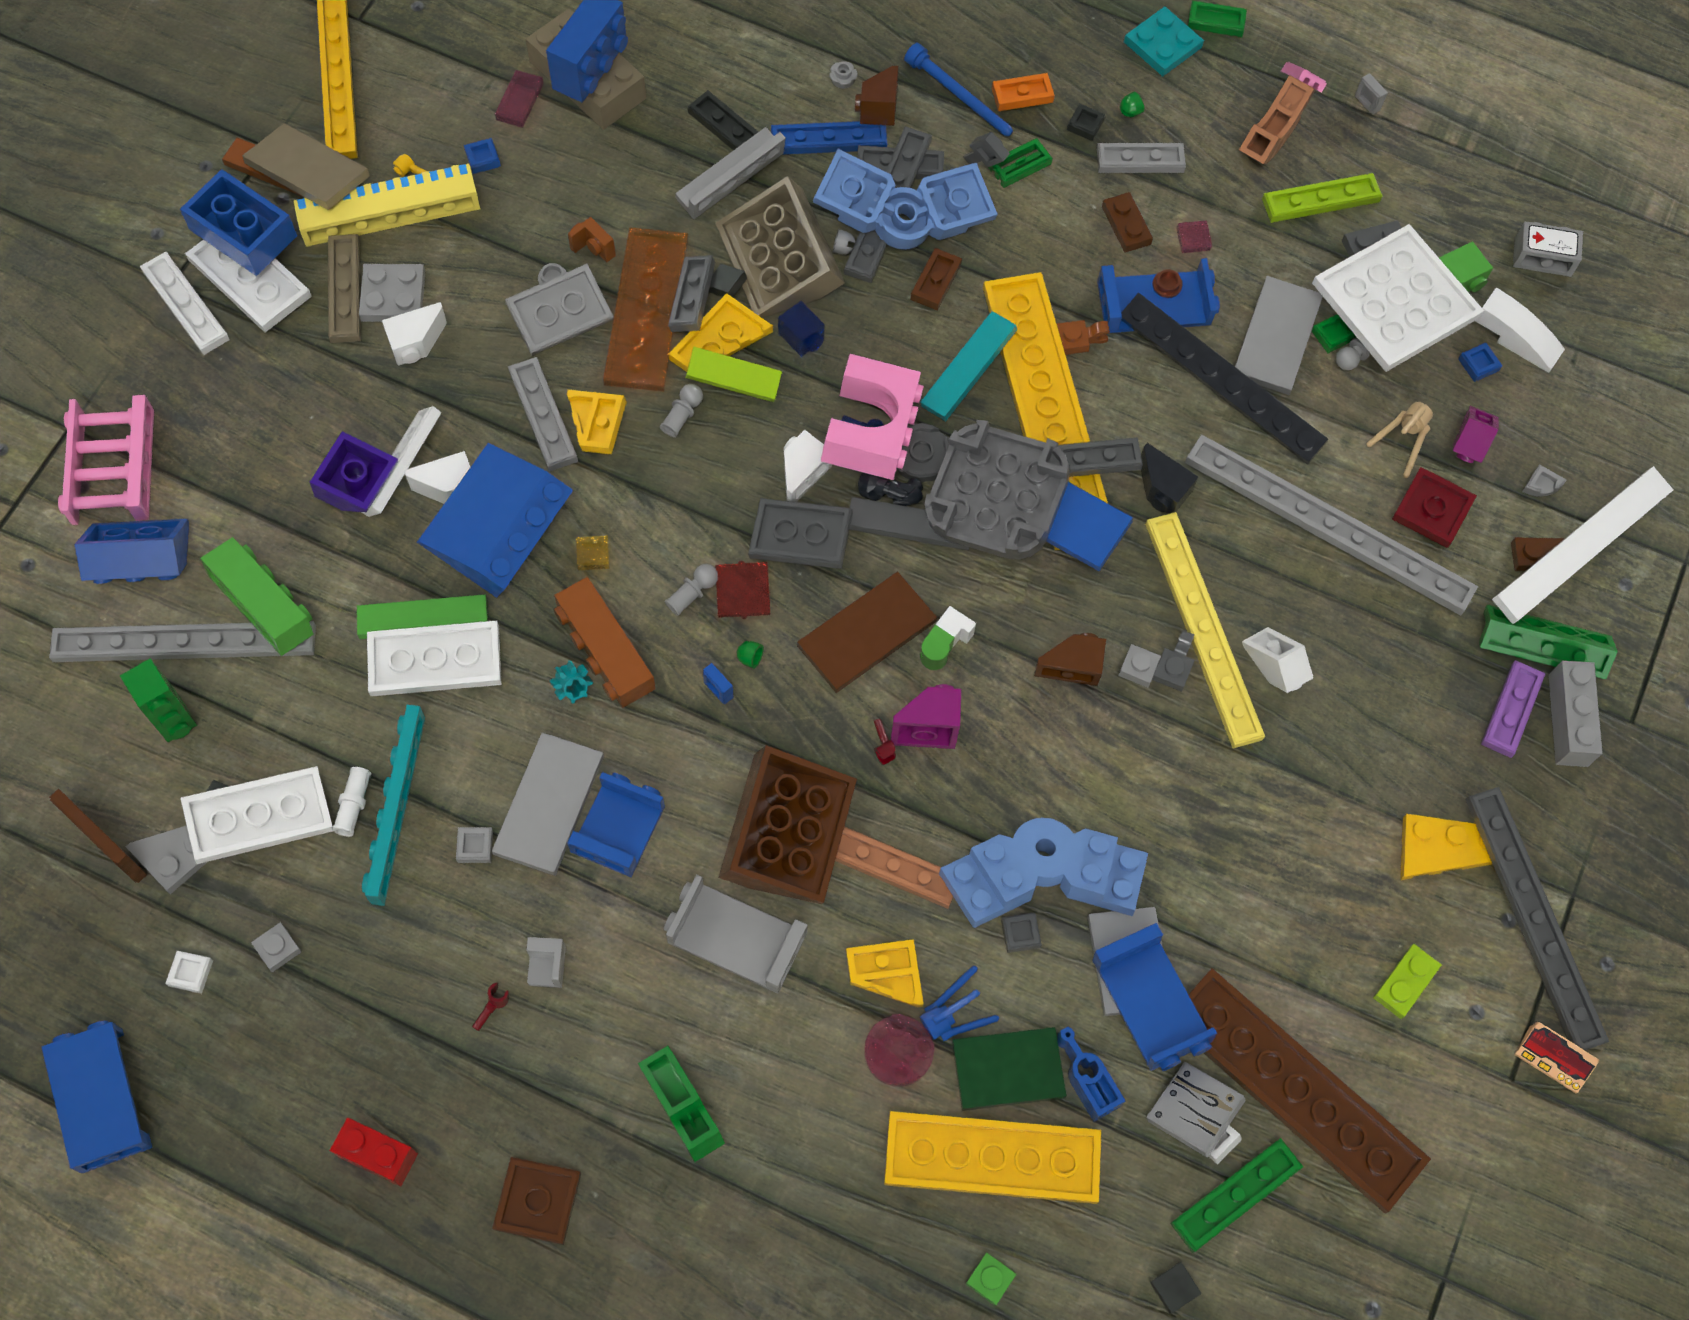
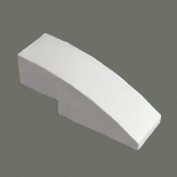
M1496 287L1482 307L1484 310L1482 316L1475 321L1500 335L1497 343L1549 373L1565 350L1564 347L1532 312Z

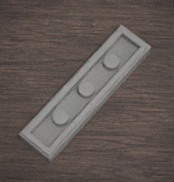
M537 357L508 366L510 376L549 472L578 462L576 452Z

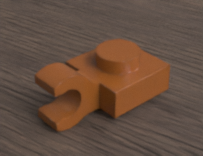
M1085 320L1057 323L1065 355L1089 352L1090 344L1108 342L1107 334L1110 333L1108 321L1096 322L1087 328Z

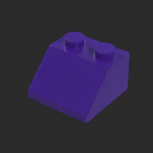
M342 431L310 480L314 497L342 511L367 513L397 465L398 458Z

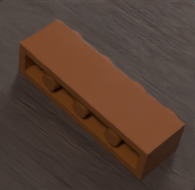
M588 576L554 595L557 607L553 610L562 625L568 624L571 628L572 633L569 634L571 640L578 650L584 649L589 656L586 662L595 676L600 674L604 679L605 683L602 684V687L611 701L616 699L620 706L624 708L656 689L653 675Z

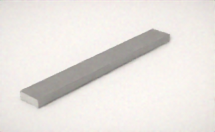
M314 621L309 622L314 635L283 656L314 655L316 624ZM251 623L53 628L49 654L52 662L280 656Z

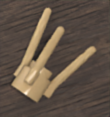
M1414 402L1407 411H1401L1396 419L1369 440L1367 447H1372L1400 423H1402L1403 427L1401 430L1402 434L1407 432L1416 434L1418 432V437L1403 474L1404 478H1408L1424 438L1430 430L1428 423L1433 417L1432 410L1424 403Z

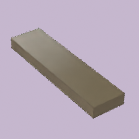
M358 234L328 236L330 343L361 341V320L359 317L361 296L360 238Z

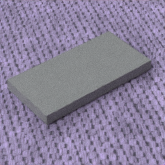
M1266 276L1235 367L1259 386L1290 395L1323 297L1321 293Z
M542 732L491 851L492 854L556 876L568 847L567 842L579 820L603 761L604 753Z

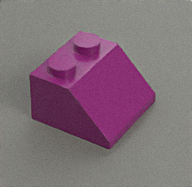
M947 684L926 688L893 716L890 740L895 746L955 749L960 729L961 689H955Z

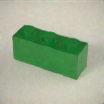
M151 658L120 675L137 706L167 742L185 737L192 728L197 726L179 694Z

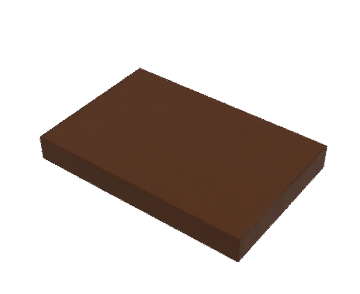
M60 789L50 796V801L135 883H139L147 876Z

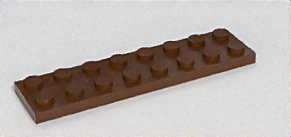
M1211 968L1189 993V997L1207 1030L1214 1027L1217 1032L1213 1042L1210 1043L1212 1048L1204 1052V1054L1383 1213H1388L1429 1163L1431 1158Z

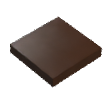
M511 1157L492 1229L494 1231L564 1245L581 1172Z

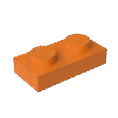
M1048 73L992 82V92L998 111L1049 104L1054 101L1055 95Z

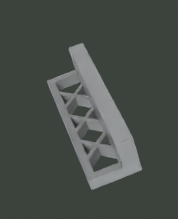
M767 127L763 128L676 192L675 198L693 219H696L782 155L786 138L781 132L773 136Z

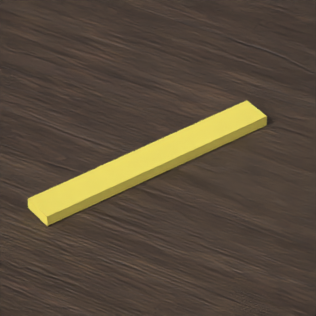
M1177 513L1148 519L1145 525L1187 632L1194 634L1192 646L1232 748L1262 741L1265 738V734Z

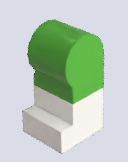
M949 606L922 643L920 653L922 664L930 670L943 668L948 661L949 652L959 639L967 644L972 638L976 623Z

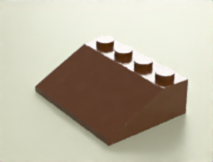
M765 745L754 754L718 878L753 890L823 904L857 779Z

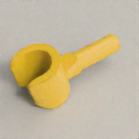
M406 154L400 155L393 162V165H395L394 171L401 177H404L409 171L414 174H421L426 171L415 165L414 161Z

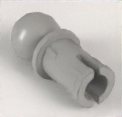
M1353 339L1350 341L1349 347L1339 350L1336 355V363L1342 370L1349 371L1356 368L1360 360H1366L1370 352L1359 339Z
M686 384L680 390V400L676 399L672 402L673 408L660 425V429L668 436L677 437L687 418L694 415L692 408L697 407L702 402L703 391L696 384Z
M710 564L698 566L694 571L693 580L685 578L683 580L684 584L664 601L674 614L679 616L697 597H703L702 588L708 589L716 584L718 581L716 568Z

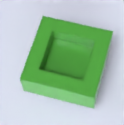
M986 1252L966 1282V1285L996 1306L1013 1281L1016 1273Z

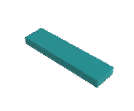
M991 311L921 400V407L946 422L1017 331L1016 324Z

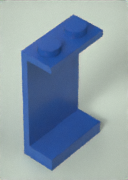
M1207 258L1201 259L1197 271L1177 272L1182 280V289L1177 296L1172 298L1162 297L1154 291L1153 279L1156 274L1115 277L1113 265L1101 266L1097 284L1103 321H1108L1110 333L1135 331L1121 320V312L1138 292L1183 327L1211 325L1215 314L1219 313L1220 304L1218 296H1214L1215 276L1212 269L1209 270Z
M1157 923L1096 950L1092 961L1150 1071L1159 1067L1162 1071H1166L1181 1062L1180 1057L1192 1053L1193 1056H1198L1211 1049L1212 1045L1210 1043L1213 1042L1217 1032L1214 1027L1207 1030L1160 944L1163 933Z
M109 1021L95 1022L87 1027L88 1030L75 1035L73 1033L59 1035L52 1039L53 1043L42 1046L70 1169L82 1174L153 1148L150 1135L140 1128L118 1041V1037L124 1036L123 1029Z

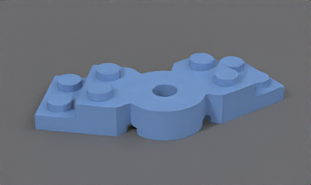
M840 149L837 150L813 199V203L838 214V221L862 233L875 230L881 240L897 249L915 248L922 244L928 235L942 240L965 233L968 227L995 220L998 215L977 163L924 177L917 190L907 187L895 188L896 185L891 174ZM898 214H905L910 220H903Z
M1036 818L1022 824L1017 829L1013 838L999 834L972 847L969 855L941 867L939 875L973 928L1031 901L1035 886L1050 887L1060 884L1061 890L1069 899L1133 916L1148 853L1118 845V837L1086 828L1074 834L1066 825L1057 820ZM1038 851L1046 852L1050 856H1042Z

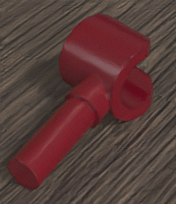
M876 719L874 724L881 745L874 748L879 762L885 765L896 758L895 745L886 735L882 720Z
M493 983L488 988V1003L472 1025L477 1031L482 1028L496 1008L505 1007L509 1001L508 990L502 998L496 999L493 997L498 990V983Z

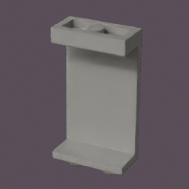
M696 874L693 882H687L682 889L679 901H682L678 912H671L666 921L664 931H667L668 944L779 994L807 935L808 925L796 919L793 925L760 911L704 885L703 877Z

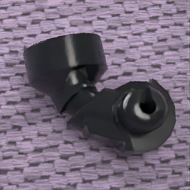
M862 472L858 481L860 495L874 501L881 499L886 494L887 497L894 499L893 504L902 506L916 505L923 499L921 492L923 485L916 478L909 479L907 483L897 480L891 482L890 479Z

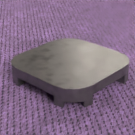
M976 420L975 424L965 426L958 432L954 430L948 439L949 447L930 495L926 494L925 509L930 527L938 536L948 541L1000 557L1017 560L1031 557L1041 550L1045 544L1068 486L1070 472L1066 455L1059 448L1058 443L1047 438L1045 443L990 427L989 422L985 420Z

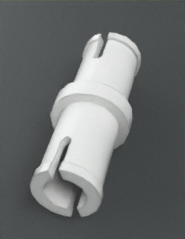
M352 767L350 769L345 791L340 794L338 799L340 808L332 831H335L336 834L347 837L354 835L359 812L364 809L366 804L364 795L372 774L367 769L361 767Z

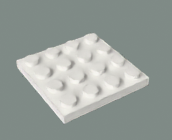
M1410 224L1315 276L1312 282L1385 372L1479 319L1484 312L1481 306Z

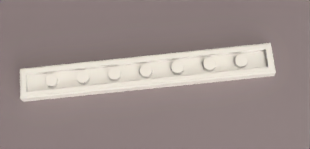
M1653 466L1492 600L1512 624L1519 621L1673 491L1672 487Z

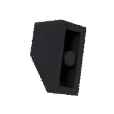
M1147 442L1141 454L1143 463L1141 474L1146 499L1160 512H1166L1167 514L1175 513L1193 492L1198 476Z

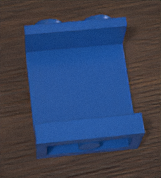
M602 772L599 777L602 787L579 833L573 831L567 843L571 853L632 878L664 811V799L660 796L661 793L653 787L643 785L640 788L631 784V781L621 774L612 773V775Z

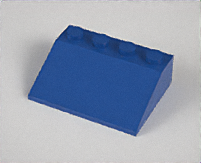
M487 443L417 543L497 598L508 586L573 490L549 472Z

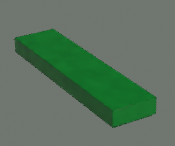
M1280 1138L1170 1224L1190 1251L1194 1253L1302 1169L1303 1165Z

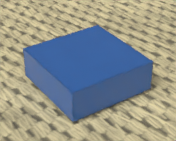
M492 138L464 145L473 174L501 167Z
M1487 343L1461 353L1458 358L1474 382L1498 372L1503 366Z
M713 663L703 669L704 684L722 704H726L734 698L733 685Z

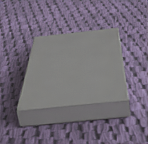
M588 264L505 299V303L531 356L610 322L614 318Z
M1156 908L1135 909L1133 916L1115 911L1089 914L1087 919L1093 954L1102 947L1152 924H1158ZM1096 969L1104 1016L1121 1015Z

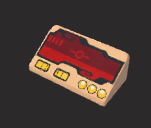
M1536 1022L1529 1027L1514 1054L1575 1094L1579 1092L1599 1062V1059L1540 1022Z

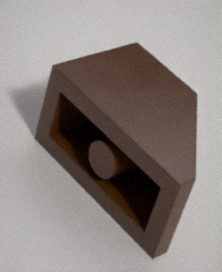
M891 66L862 82L861 94H856L855 112H860V124L895 125L899 66Z
M1092 633L1073 634L1038 658L1034 676L1098 686L1102 676L1106 639L1098 638L1097 635Z

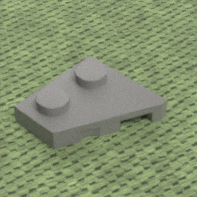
M187 825L131 842L125 846L169 894H172L207 863H195Z

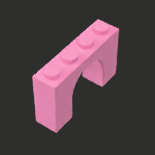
M850 354L839 396L877 406L890 417L891 422L880 427H864L831 418L821 462L894 480L896 468L903 469L907 451L902 450V446H909L913 429L908 428L907 425H914L918 407L912 405L913 402L919 403L924 386L918 384L921 372Z

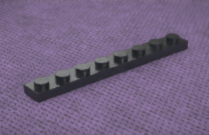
M1139 292L1121 312V320L1307 465L1328 442V438Z

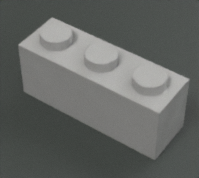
M1561 661L1549 674L1556 765L1589 767L1603 754L1595 664L1592 662Z

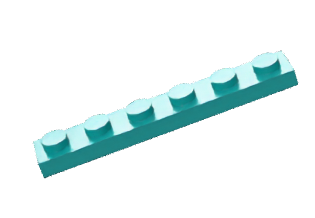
M407 705L405 715H400L398 720L397 733L400 735L398 746H393L391 751L390 763L393 765L391 777H386L384 782L383 794L386 797L384 809L380 808L377 814L376 826L379 828L377 840H373L370 845L369 859L372 860L370 873L366 872L362 881V892L365 893L366 898L373 905L385 906L425 722V716L420 706Z

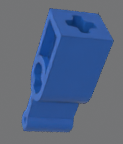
M1066 1027L1059 1032L1057 1041L1058 1046L1065 1050L1072 1062L1068 1070V1078L1093 1122H1096L1120 1108L1126 1100L1101 1059L1093 1053H1083L1074 1039V1031L1070 1027ZM1082 1065L1084 1069L1090 1067L1094 1077L1090 1079L1087 1074L1081 1076L1078 1072V1066Z

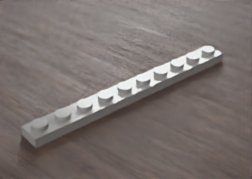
M1202 434L1186 458L1185 463L1460 616L1467 608L1478 588L1477 585Z

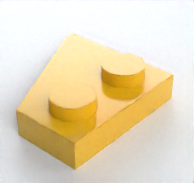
M914 939L846 948L850 985L915 1007H923L924 1002Z

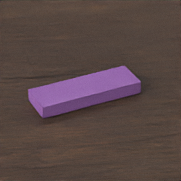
M1516 660L1513 662L1481 745L1510 758L1515 755L1546 673Z

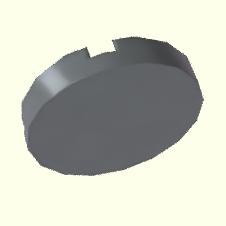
M924 423L909 425L907 427L912 428L913 431L909 446H902V450L907 451L903 469L896 468V470L908 480L916 478L920 482L933 481L938 475L949 447V438L946 434L944 436L943 433L939 432L940 429L933 425Z

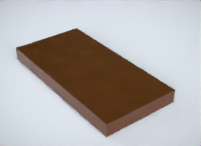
M897 571L797 642V647L835 693H838L936 623L937 616Z

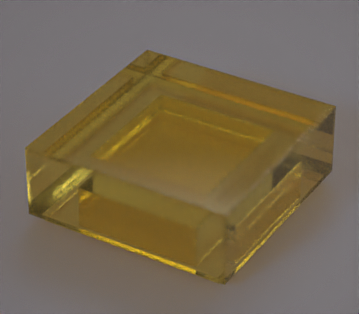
M608 535L576 537L578 571L610 569Z

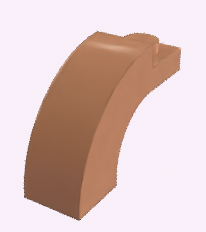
M1289 75L1273 104L1261 121L1253 125L1239 150L1262 164H1267L1278 153L1301 119L1300 115L1314 94L1315 89Z

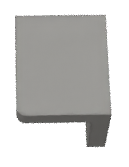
M528 937L526 950L530 957L528 985L562 988L566 952L563 939Z

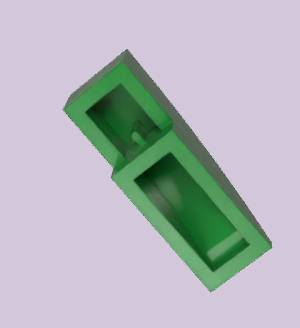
M669 1046L664 1047L638 1063L694 1163L725 1144L719 1129Z

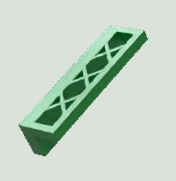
M1486 605L1484 617L1486 624L1479 640L1480 648L1557 667L1561 661L1592 662L1595 664L1596 677L1607 679L1618 653L1612 636L1530 615H1524L1519 621L1512 624L1499 607Z

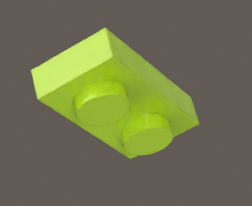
M1411 945L1373 999L1398 1018H1404L1442 964L1417 945Z

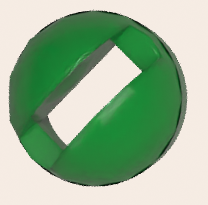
M1135 91L1126 95L1120 104L1121 113L1130 118L1143 113L1145 109L1140 95Z
M745 641L736 651L737 658L743 665L754 669L762 659L764 647L762 644L754 641Z

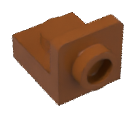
M589 217L582 223H577L568 233L570 249L574 253L587 245L588 249L595 256L599 254L606 262L616 256L614 239L592 217Z

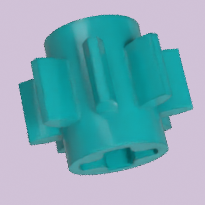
M568 660L567 665L555 667L557 672L555 678L550 679V683L556 689L554 693L559 700L567 696L573 704L577 699L588 696L586 692L588 686L593 684V681L587 676L588 670L583 664L576 668L572 661Z

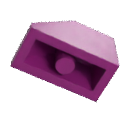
M1470 405L1453 443V451L1457 452L1456 456L1468 463H1473L1474 460L1482 463L1499 430V417Z

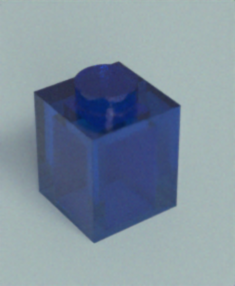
M802 301L778 317V334L801 357L809 351L817 350L822 345L825 324Z

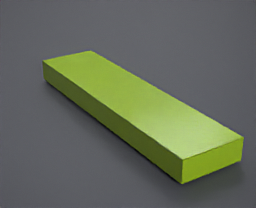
M1369 173L1264 193L1262 201L1269 220L1273 223L1378 203L1383 196L1374 174Z

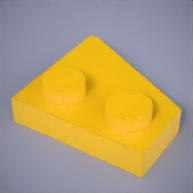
M568 390L567 396L571 404L572 417L582 451L612 455L627 402L624 395Z

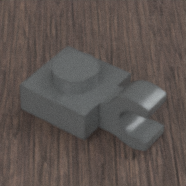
M989 132L975 138L969 145L972 151L965 154L963 158L968 164L982 161L986 167H990L1004 162L1010 153L1003 146L1002 141L993 132Z
M1182 630L1174 651L1164 649L1153 675V681L1182 692L1195 661L1186 657L1194 634Z

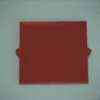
M739 561L738 564L715 565L718 572V581L716 582L718 618L741 617L746 619L747 616L770 615L767 562L744 563V561Z

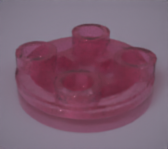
M893 1014L876 1023L868 1033L864 1047L865 1062L872 1075L882 1083L894 1087L909 1086L922 1079L928 1072L934 1055V1043L927 1029L917 1020L902 1014Z

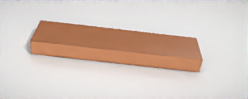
M844 827L835 859L836 862L949 909L953 895L939 875L941 867Z

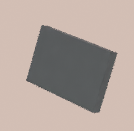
M760 498L748 555L750 559L842 569L853 516L852 508Z

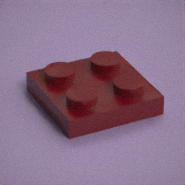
M1420 467L1392 520L1449 548L1477 495Z

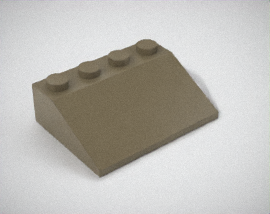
M789 176L716 222L734 268L745 271L747 279L742 284V287L753 312L761 318L821 299L845 284L804 190Z

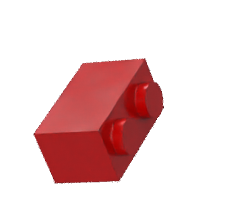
M348 1117L329 1150L337 1157L400 1187L418 1155L410 1146Z

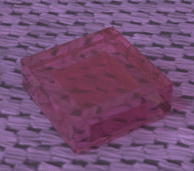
M1207 220L1178 223L1176 230L1182 253L1211 250L1212 241Z

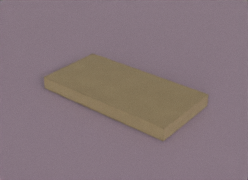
M285 123L242 155L246 165L327 210L370 177L368 168Z

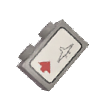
M1524 221L1515 237L1513 267L1571 277L1582 261L1583 231Z

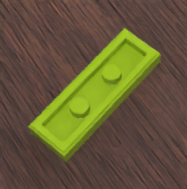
M693 347L685 378L774 402L782 371Z

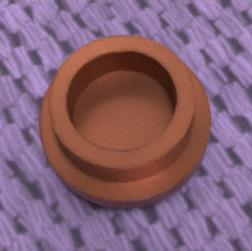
M1166 269L1154 277L1153 289L1162 297L1172 298L1180 293L1182 280L1176 271Z

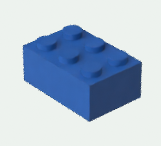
M619 0L582 1L546 50L552 89L583 103L589 93L592 94L595 91L599 79L604 73L609 72L613 60L619 52L622 53L628 43L623 2Z
M223 169L180 208L190 231L255 276L297 237L289 214Z

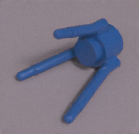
M972 966L934 1003L924 1008L925 1013L919 1016L923 1026L933 1040L941 1037L943 1041H946L954 1035L999 1021V1016L993 1015L951 1028V1025L956 1023L952 1014L978 997L980 992L979 990H974L948 1008L946 1005H942L977 972L978 968L976 966Z

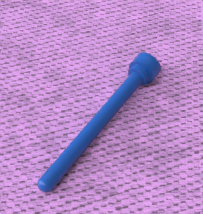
M917 42L908 49L904 57V61L912 68H923L1004 136L1008 137L1013 133V129L1008 123L932 62L930 55L927 54L928 50Z

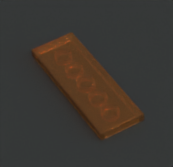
M629 227L603 378L605 386L664 392L669 365V353L671 352L674 333L671 332L668 324L684 257H686L688 233Z

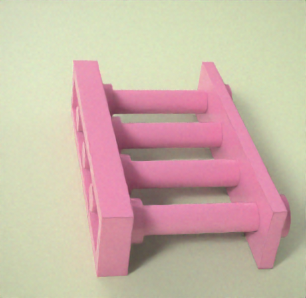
M146 395L132 396V408H128V411L90 414L84 413L76 399H69V410L64 414L67 439L63 495H59L58 498L61 514H64L72 525H78L79 509L124 507L130 511L136 521L149 520L154 409ZM129 424L131 426L130 435H127L126 439L84 441L85 426ZM127 451L129 453V463H125V466L82 469L83 454ZM126 479L128 481L127 491H124L123 494L80 497L81 481Z

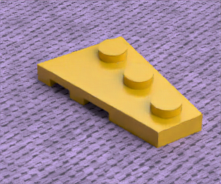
M726 293L703 317L700 331H690L669 353V360L687 372L693 347L731 356L772 333L773 325Z
M1406 814L1403 817L1400 880L1426 874L1435 875L1443 871L1455 869L1464 870L1493 865L1475 823Z

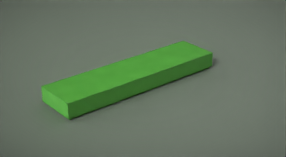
M486 594L357 605V635L359 639H367V632L488 621Z

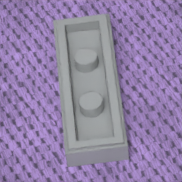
M1098 143L1097 145L1098 173H1184L1186 168L1183 143Z

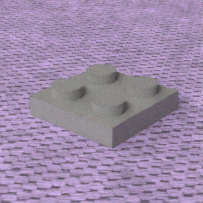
M363 264L359 307L361 322H382L384 319L423 308L424 264Z

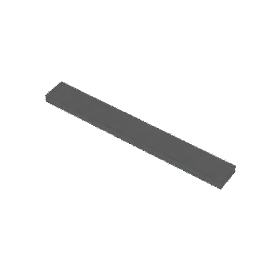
M1496 787L1467 797L1465 799L1567 1039L1583 1050L1608 1043L1609 1039L1500 788Z

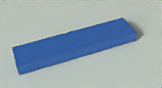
M860 121L771 125L773 136L781 132L786 138L782 155L837 152L838 149L844 152L858 151V145L887 147L886 125L860 124Z

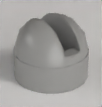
M838 229L832 252L840 255L850 254L853 248L847 245L848 242H856L854 236L847 231Z

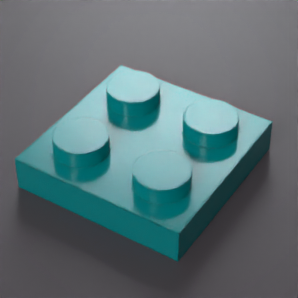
M1164 6L1125 35L1124 43L1163 77L1200 50L1204 40Z

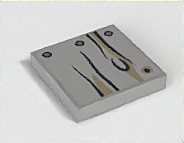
M1184 1062L1146 1118L1152 1125L1208 1157L1246 1100L1244 1095Z

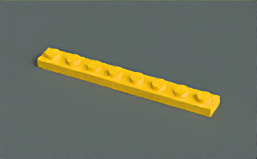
M317 0L325 144L350 159L358 158L347 0Z

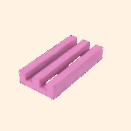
M1286 62L1281 72L1293 76L1321 93L1327 84L1320 77L1290 62Z

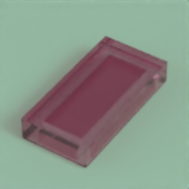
M516 70L495 112L496 120L523 128L544 84L543 77Z

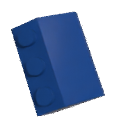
M188 519L92 523L74 544L81 581L93 580V583L102 584L108 583L113 579L124 578L127 582L141 581L145 577H158L159 580L176 578L187 565Z

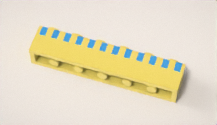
M469 163L356 187L329 210L307 198L293 201L299 230L306 247L328 242V236L363 235L480 209Z

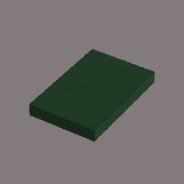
M1055 1027L952 1040L962 1111L1065 1099L1067 1096Z

